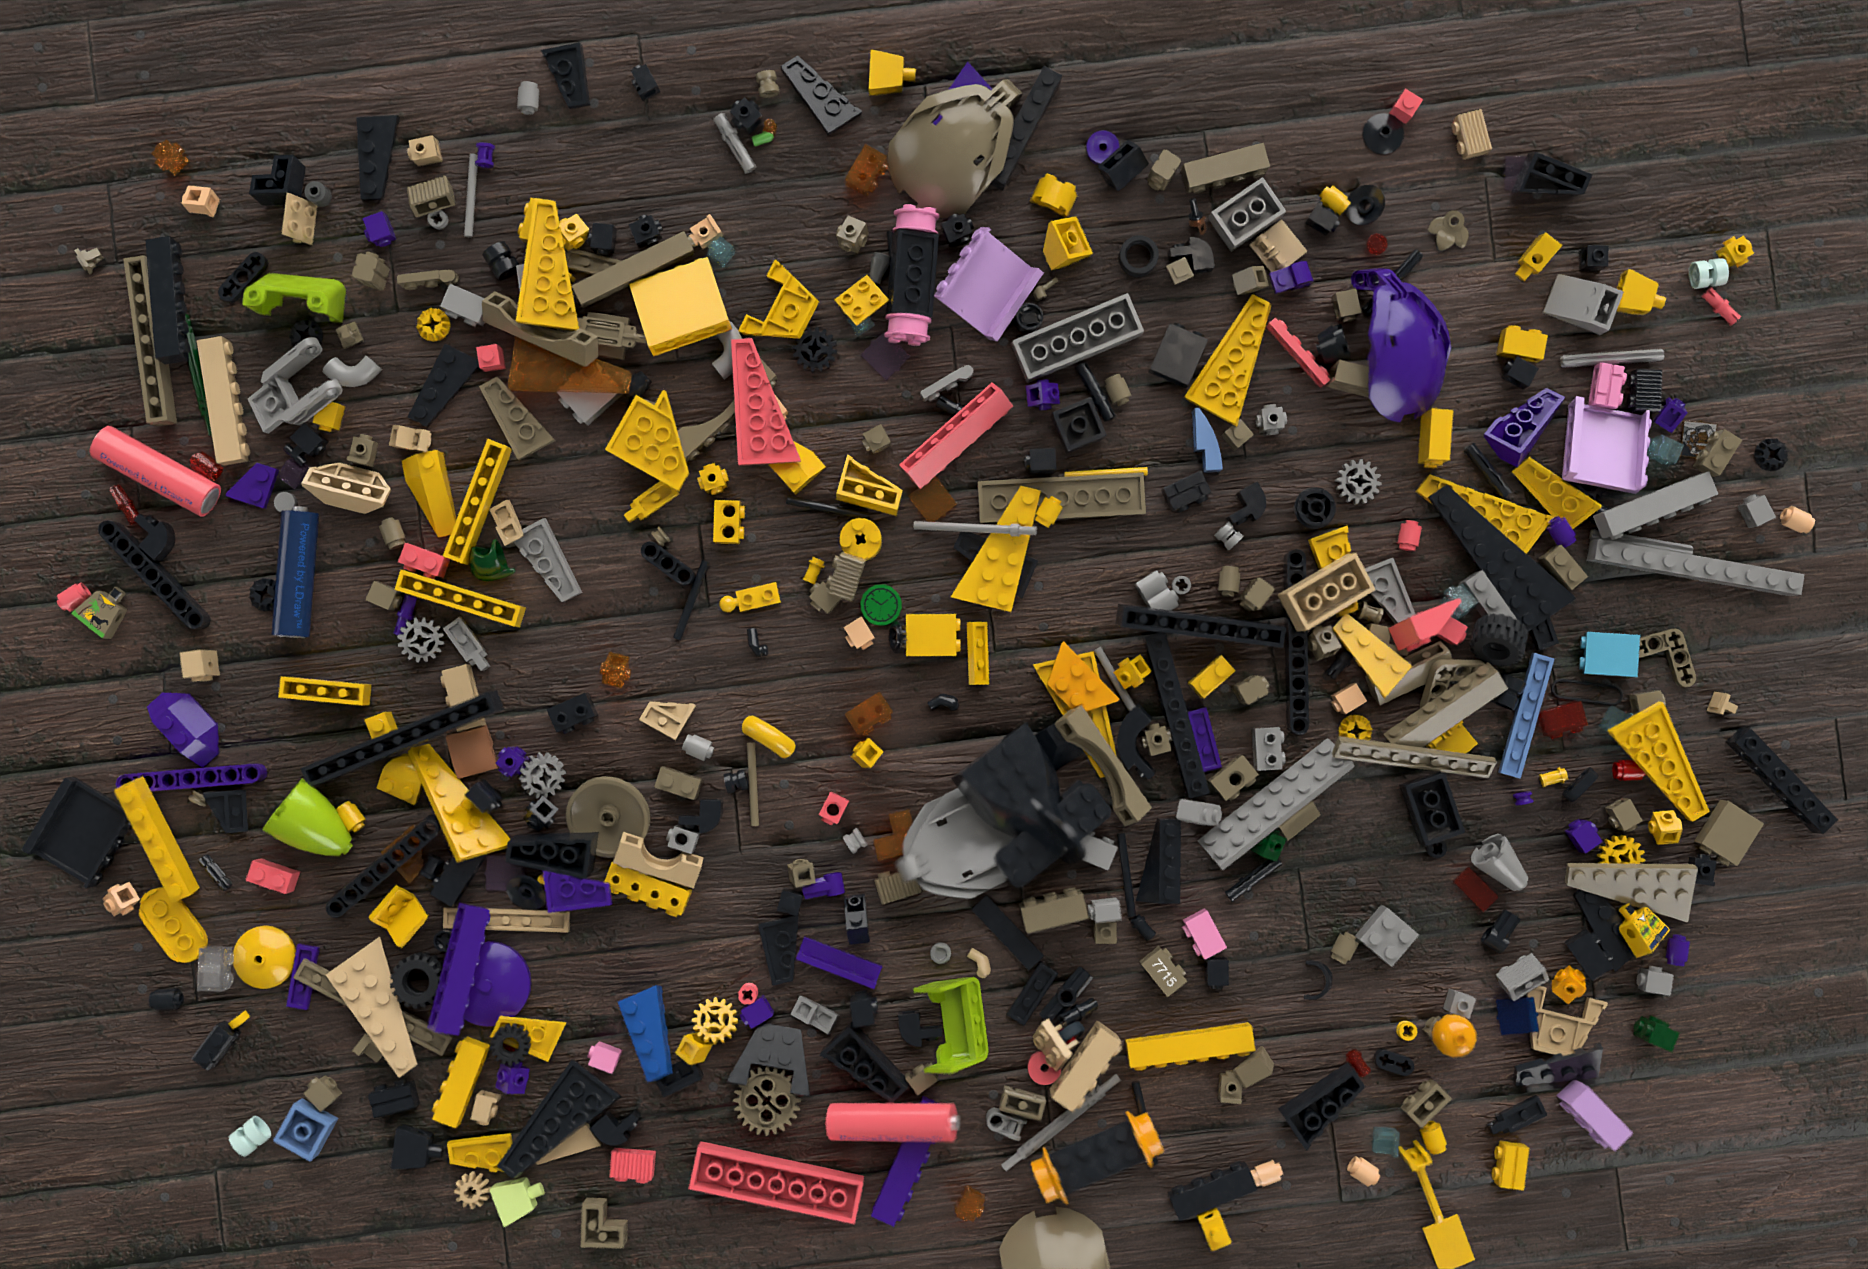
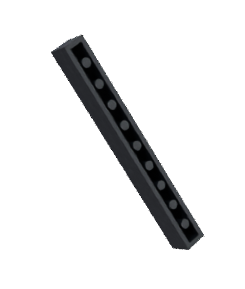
M489 691L300 769L305 781L311 787L318 786L505 709L498 691Z

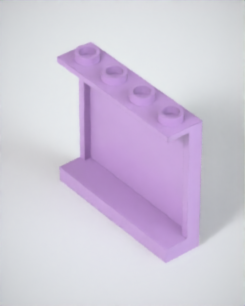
M1576 396L1568 406L1562 480L1633 494L1639 492L1647 483L1645 470L1649 462L1647 449L1650 445L1648 431L1652 424V420L1649 419L1650 410H1646L1642 415L1586 405L1584 404L1583 397Z

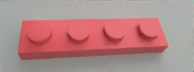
M1275 317L1266 326L1320 388L1331 380L1328 377L1329 373L1327 370L1316 364L1313 354L1305 351L1300 346L1301 341L1287 331L1288 327L1282 320H1277Z

